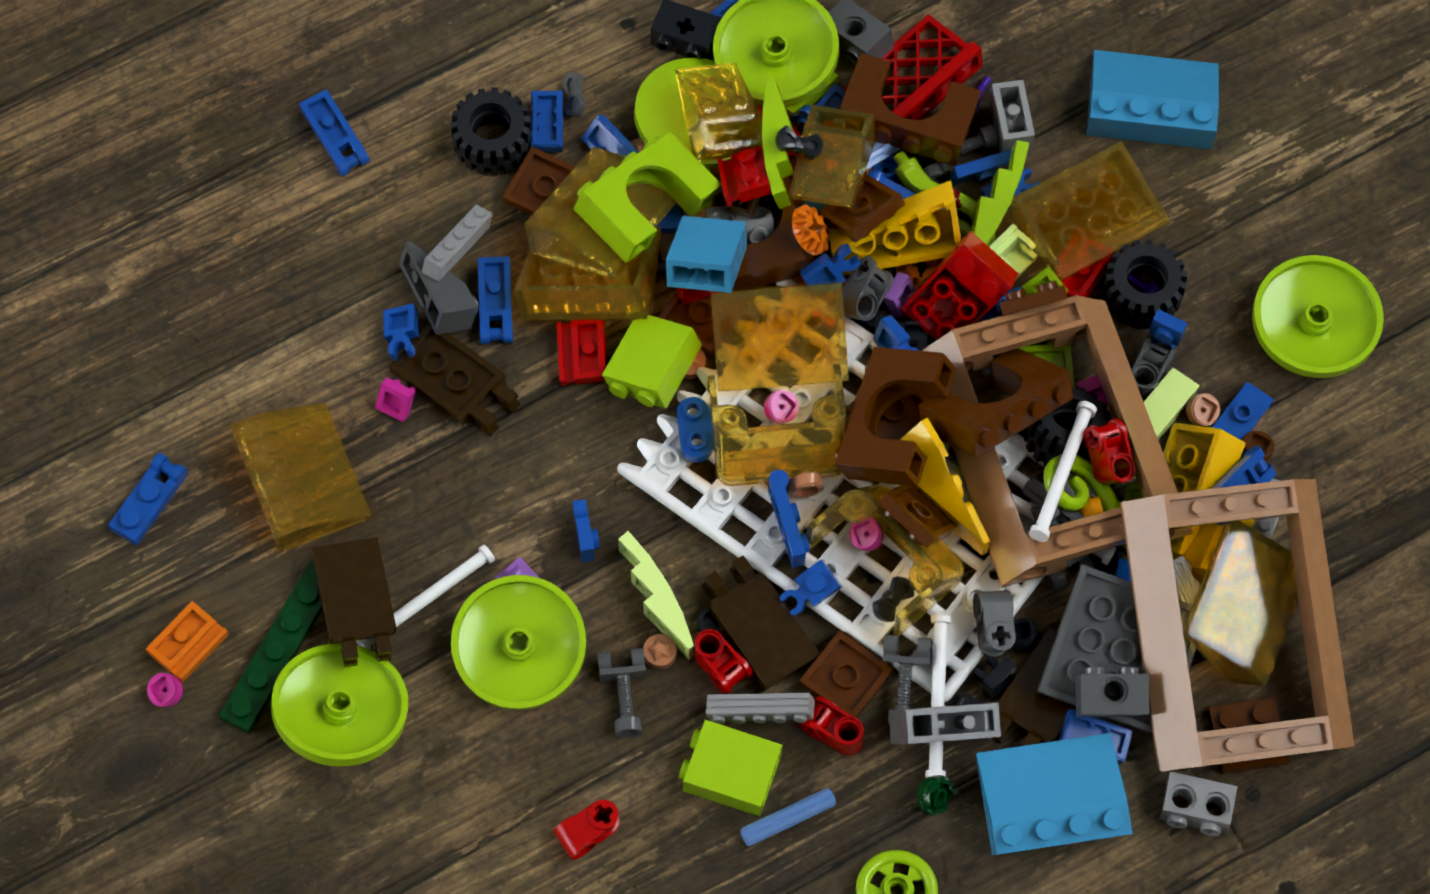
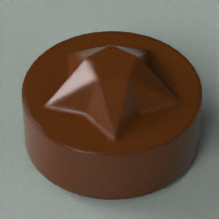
M1251 431L1243 437L1242 441L1246 444L1242 457L1248 449L1259 445L1265 453L1264 460L1268 462L1271 459L1274 451V441L1267 433Z

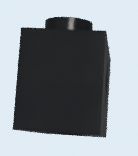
M663 0L651 27V45L660 51L674 52L686 58H705L711 60L715 31L722 17L670 0Z

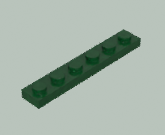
M312 559L219 714L221 721L249 735L272 697L273 687L278 675L286 664L296 657L323 611Z

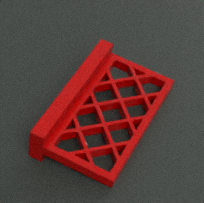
M926 15L893 44L894 47L882 58L891 62L890 67H894V77H887L885 86L894 85V95L882 96L884 104L894 103L892 112L900 117L911 120L923 119L945 100L951 81L963 84L983 67L982 48L973 41L967 44L932 16ZM930 27L938 33V39L920 40V34ZM955 46L960 50L956 56L942 57V47ZM938 47V57L920 58V48ZM916 48V58L898 59V53L902 49ZM938 65V71L934 75L920 76V66ZM916 66V76L898 77V67ZM849 83L842 88L844 91L847 90ZM916 84V90L912 94L898 95V85Z

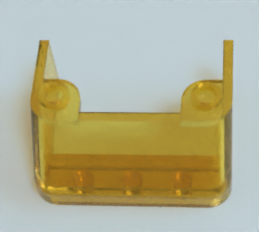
M833 364L832 395L819 398L813 405V422L747 427L746 415L741 408L735 405H718L715 375L708 376L707 398L717 478L725 485L740 486L769 483V476L775 470L785 471L789 476V480L805 471L818 473L822 478L840 475L842 472L835 465V456L846 431V408L840 364Z
M873 484L850 490L843 494L807 526V539L811 549L844 520L850 523H862L871 517L882 524L885 535L914 563L909 571V582L919 594L896 614L893 634L900 636L961 582L964 574V564L942 540L928 548L914 542L908 534L909 531L901 523L891 520L884 513V508L878 503L882 496L891 489L883 484Z

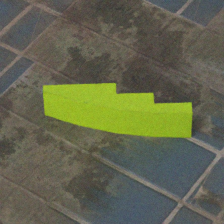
M773 75L767 78L763 102L762 142L765 167L772 195L778 208L782 209L791 205L782 178L793 175L794 171L787 151L781 152L777 148L775 137L777 132L784 126H789L792 131L793 128Z
M1016 141L1011 149L1008 170L1002 168L997 170L993 177L990 198L981 196L975 205L971 231L986 245L996 232L1011 204L1023 172L1029 142Z

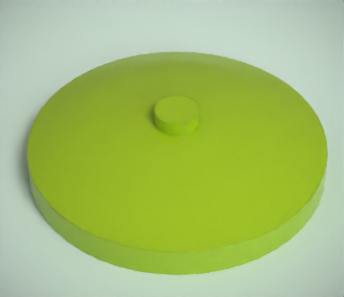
M739 0L723 15L716 28L713 40V54L720 78L735 95L750 103L763 106L767 78L774 75L784 104L788 106L813 96L829 81L839 59V37L831 15L816 0Z
M682 58L665 63L645 78L636 96L634 121L643 143L646 145L653 137L661 138L668 132H671L707 170H710L709 167L718 165L717 159L722 158L723 161L732 159V154L751 148L760 126L752 115L757 105L735 95L720 78L715 61L710 59Z
M1308 255L1293 258L1280 264L1265 277L1253 303L1252 322L1260 345L1277 364L1298 375L1311 378H1331L1353 371L1370 357L1382 333L1384 314L1376 289L1359 270L1339 259L1320 255Z
M511 575L500 577L484 584L464 602L452 628L451 652L461 679L477 697L502 709L530 710L554 701L574 683L583 666L586 654L585 627L576 605L559 587L534 576Z
M340 643L317 646L294 657L278 675L272 691V718L280 737L297 754L310 761L328 766H354L381 756L399 739L405 727L408 714V693L405 683L399 672L389 661L377 662L374 651L357 646L358 665L344 668Z

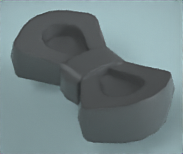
M577 72L566 74L562 82V87L567 93V104L564 113L569 117L575 118L581 116L587 106L585 96L582 95L581 90L584 76Z

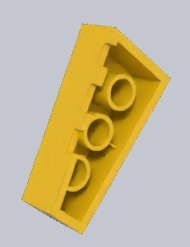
M951 180L903 199L906 205L900 208L893 217L874 228L868 236L857 242L852 241L837 230L829 228L832 256H835L836 250L841 245L847 243L852 252L845 257V260H849L855 255L858 256L859 260L865 256H870L876 261L880 269L945 258L961 241ZM844 271L842 274L850 275L851 271Z

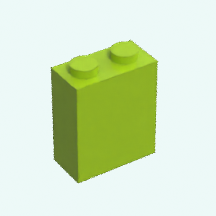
M637 312L602 376L613 395L622 399L626 397L637 399L648 407L656 405L667 409L702 344L692 327Z
M705 720L702 729L696 728L693 733L690 748L694 749L691 760H684L679 773V779L683 780V792L760 817L782 756L783 745Z

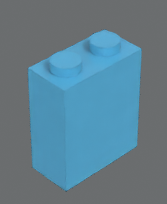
M682 216L666 257L667 287L731 293L747 249L746 222Z

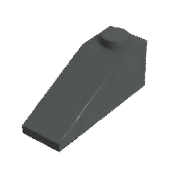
M412 241L406 242L399 265L435 334L471 329L475 315L478 313V302L471 295L466 284L450 271L439 282L423 274L424 259L428 254Z
M999 703L889 710L891 744H916L1001 737Z

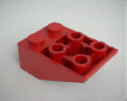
M970 231L904 303L901 310L914 321H919V326L935 340H938L953 329L977 323L1013 287L1019 273Z

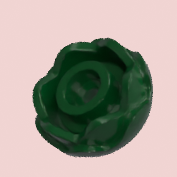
M933 775L921 782L916 792V799L923 813L935 816L936 813H942L947 809L948 800L954 795L952 782L949 778L943 775Z

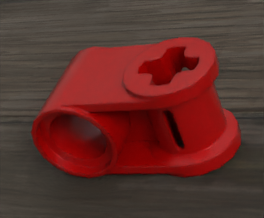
M1114 418L1109 420L1106 425L1099 427L1091 425L1084 430L1083 437L1088 449L1094 478L1103 485L1126 483L1132 480L1135 476L1136 464L1128 440V431L1123 421Z
M706 629L696 636L694 659L707 673L720 692L723 694L731 693V688L744 677L749 678L753 675V671L747 661L731 647L718 631ZM705 643H711L718 650L713 654H706L700 647Z
M816 697L813 720L798 723L801 730L807 735L823 742L842 755H855L863 747L864 727L861 721L843 711L825 697ZM851 731L857 737L852 741H846L840 735L843 732Z
M598 800L555 827L553 833L571 860H576L586 855L596 845L612 836L618 830L619 816L617 807L611 801ZM602 813L605 817L609 816L610 822L605 824L602 820L598 821V815Z

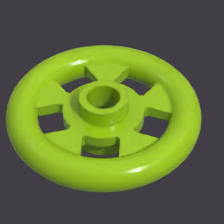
M888 850L875 855L862 867L856 881V894H892L890 889L894 886L902 888L903 894H914L913 882L923 881L924 894H938V883L933 870L921 857L904 850ZM894 864L909 866L908 875L893 873ZM876 872L886 876L879 888L870 883Z

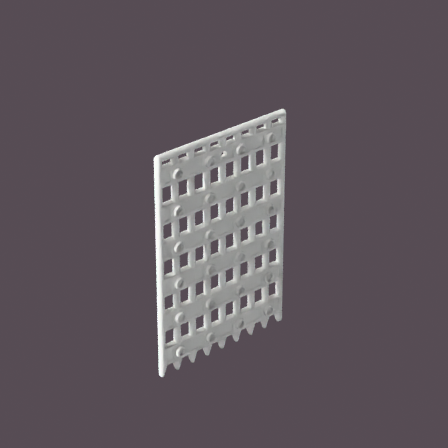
M792 279L776 282L780 290L785 287L788 292L781 301L762 296L756 297L755 305L765 318L761 325L745 320L736 321L735 328L746 342L745 345L739 348L724 343L717 344L716 352L725 363L726 368L722 372L706 367L697 368L696 375L707 391L703 395L684 390L677 393V400L679 402L688 397H698L707 403L710 410L713 437L720 430L743 446L732 460L713 448V452L708 460L723 470L715 482L710 484L689 469L693 462L687 460L681 453L677 418L664 414L658 415L657 423L667 436L665 442L662 444L644 438L638 439L637 447L647 460L646 465L642 468L628 463H620L617 471L736 557L744 556L753 569L787 591L797 590L799 585L774 567L782 556L787 553L774 511L766 521H763L741 504L752 491L771 503L768 485L761 481L771 467L776 470L785 471L789 479L802 472L781 457L791 442L808 453L815 460L806 471L820 474L824 488L820 493L810 497H795L791 494V491L787 495L790 504L796 503L798 507L800 522L797 523L800 534L806 528L828 543L829 547L819 559L807 552L804 566L810 568L820 559L824 560L843 586L839 590L864 608L852 622L830 607L828 603L839 590L817 606H813L810 600L806 602V606L881 659L883 657L884 645L882 642L885 635H888L893 628L916 645L918 644L919 637L931 638V665L914 664L912 667L913 671H911L912 681L930 694L932 692L934 627L925 635L901 617L912 603L930 616H951V624H947L946 667L948 666L955 672L945 684V702H948L984 656L979 650L977 631H975L976 620L973 614V596L975 592L1010 591L1013 597L1014 617L1045 576L1025 581L1022 585L1014 584L1002 588L999 579L993 580L989 576V573L996 571L990 554L983 560L960 544L962 538L954 531L950 536L928 548L916 542L910 547L887 531L893 520L884 513V508L878 501L886 492L900 485L888 483L875 485L869 481L847 479L835 465L836 451L841 446L846 422L841 424L820 409V406L829 395H832L846 406L855 400V395L840 386L839 383L849 371L863 380L865 365L860 363L858 359L868 347L872 350L874 347H877L873 340L874 335L848 317L840 315L835 308ZM815 309L828 318L833 319L836 325L840 327L829 341L806 326ZM797 335L820 350V353L811 364H808L786 349ZM777 359L801 374L791 388L767 373ZM758 382L772 392L787 390L798 400V414L790 422L784 424L773 423L767 418L764 407L748 397V394ZM739 406L763 422L752 436L728 420ZM697 409L687 411L690 415H697L699 413ZM810 419H813L834 434V437L824 449L800 433ZM1016 433L995 446V450L1006 480L1023 489L1030 478L1018 471L1017 468L1027 456L1034 461L1036 460L1033 458L1034 453L1027 451V442H1024V437ZM694 439L691 441V443L695 446H699L703 443V441L700 439ZM942 442L948 453L952 446ZM946 459L950 474H958L962 482L961 486L964 492L962 499L964 503L967 501L971 502L959 467ZM1042 461L1037 462L1042 466L1044 465ZM1069 473L1064 486V491L1074 497V491L1069 486L1068 480L1072 476L1077 475L1075 473ZM679 479H682L703 494L693 509L669 493ZM844 479L868 495V498L858 510L833 493ZM1088 485L1090 498L1096 497L1093 490ZM1032 500L1030 501V504H1032V505H1035V504H1036V503H1034ZM824 504L849 520L839 534H836L814 518ZM1018 512L1025 533L1028 534L1031 526L1036 525V522ZM732 515L756 531V534L746 546L721 530ZM871 517L882 524L885 531L882 544L903 558L893 572L869 557L867 554L870 551H863L852 544L849 532L852 524L857 519ZM951 553L976 570L966 585L940 568ZM858 565L883 582L873 597L847 580ZM902 576L907 578L914 586V597L901 600L896 607L895 621L883 622L877 619L873 613V602L881 599L884 592L889 590L893 577ZM932 578L957 595L947 610L921 593ZM993 634L992 640H996L995 635ZM968 641L974 647L966 658L961 660L956 655ZM917 649L910 657H917ZM887 662L896 670L901 671L899 670V663Z

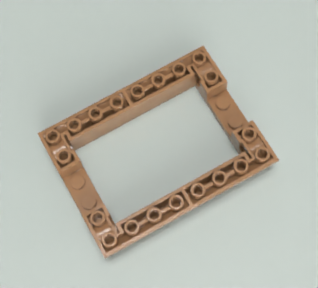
M1076 295L1057 302L953 329L922 350L944 353L956 368L949 393L968 402L978 403L967 372L968 369L976 371L992 366L993 355L1050 340L1053 349L1070 345L1073 340L1085 337L1084 341L1113 418L1123 421L1127 428L1128 440L1136 464L1135 476L1143 498L1178 493L1105 301ZM952 447L972 505L990 540L988 550L1002 588L1066 570L1069 559L1126 544L1121 507L1049 527L1050 536L1046 542L1032 539L1029 533H1025L995 447L977 458ZM1192 528L1171 531L1169 529L1170 540L1193 533Z
M1291 479L1179 492L1120 502L1144 674H1149V711L1158 772L1355 747L1316 479ZM1290 515L1286 519L1315 717L1197 732L1169 529L1170 531L1180 530L1198 525L1249 519L1256 521Z

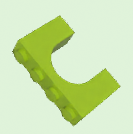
M668 132L661 138L653 137L639 153L631 152L618 167L611 166L606 169L596 182L588 181L577 192L579 198L573 210L625 263H628L648 249L657 229L630 202L626 192L627 187L634 184L656 186L669 194L689 216L693 217L714 202L722 184L671 132Z

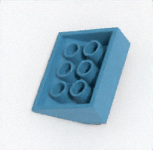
M1094 50L1086 135L1212 149L1218 123L1219 64Z
M1110 733L976 753L992 855L1133 834L1127 797Z

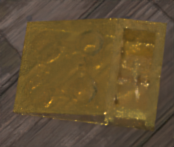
M736 62L677 68L675 70L692 154L698 161L729 158L732 154L739 153L744 149H752L758 146L763 147L760 113Z
M812 105L804 125L802 137L805 138L814 134L819 135L823 142V150L814 160L808 159L802 153L798 154L789 198L852 208L875 145L874 114Z

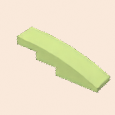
M1175 368L1168 372L1144 401L1158 440L1176 420L1179 412L1184 408L1188 400L1196 394L1200 386Z
M627 531L618 539L619 552L634 566L631 570V583L647 598L643 602L644 615L664 635L672 638L676 648L690 660L694 656V644L684 614L668 582L650 555L632 534Z

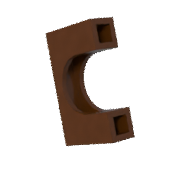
M860 53L840 105L835 128L875 140L879 143H888L910 153L920 154L942 163L957 166L977 109L981 90L951 81L944 103L935 115L921 120L906 119L890 111L884 104L881 96L887 81L891 62Z
M794 158L790 159L794 174L782 178L791 205L782 208L780 224L768 238L747 245L734 283L737 292L800 277L799 271L809 265L810 261L815 260L813 255L807 253L799 245L792 229L793 212L799 205L803 204L800 187L794 186L793 181L794 177H798ZM718 165L709 167L710 173L721 183ZM721 187L716 199L720 206H725L727 204ZM772 194L760 198V200L776 203Z
M881 347L873 348L871 357L865 365V374L861 386L855 395V404L851 416L846 422L841 446L837 449L835 456V465L847 479L918 487L927 460L926 454L913 441L878 437V424L884 411L893 402L902 397L921 395L947 398L956 368L944 353Z
M1019 348L1007 351L991 362L995 388L1011 395V397L993 403H972L951 393H948L947 398L930 397L918 404L921 421L928 418L942 442L977 458L1072 400L1073 392L1069 370Z

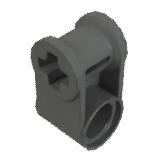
M865 256L860 259V266L851 271L844 287L838 294L836 309L842 316L869 321L876 315L885 295L893 285L894 278L890 272L882 271L872 257Z
M1149 337L1145 339L1131 369L1135 381L1142 379L1149 384L1141 385L1136 381L1143 402L1161 382L1163 376L1165 377L1177 352L1173 348L1169 351L1152 343V339Z
M1010 591L975 592L973 596V614L976 620L978 647L986 656L999 657L1015 643L1014 605ZM993 634L995 635L996 639H1001L1002 643L1000 645L998 640H992Z

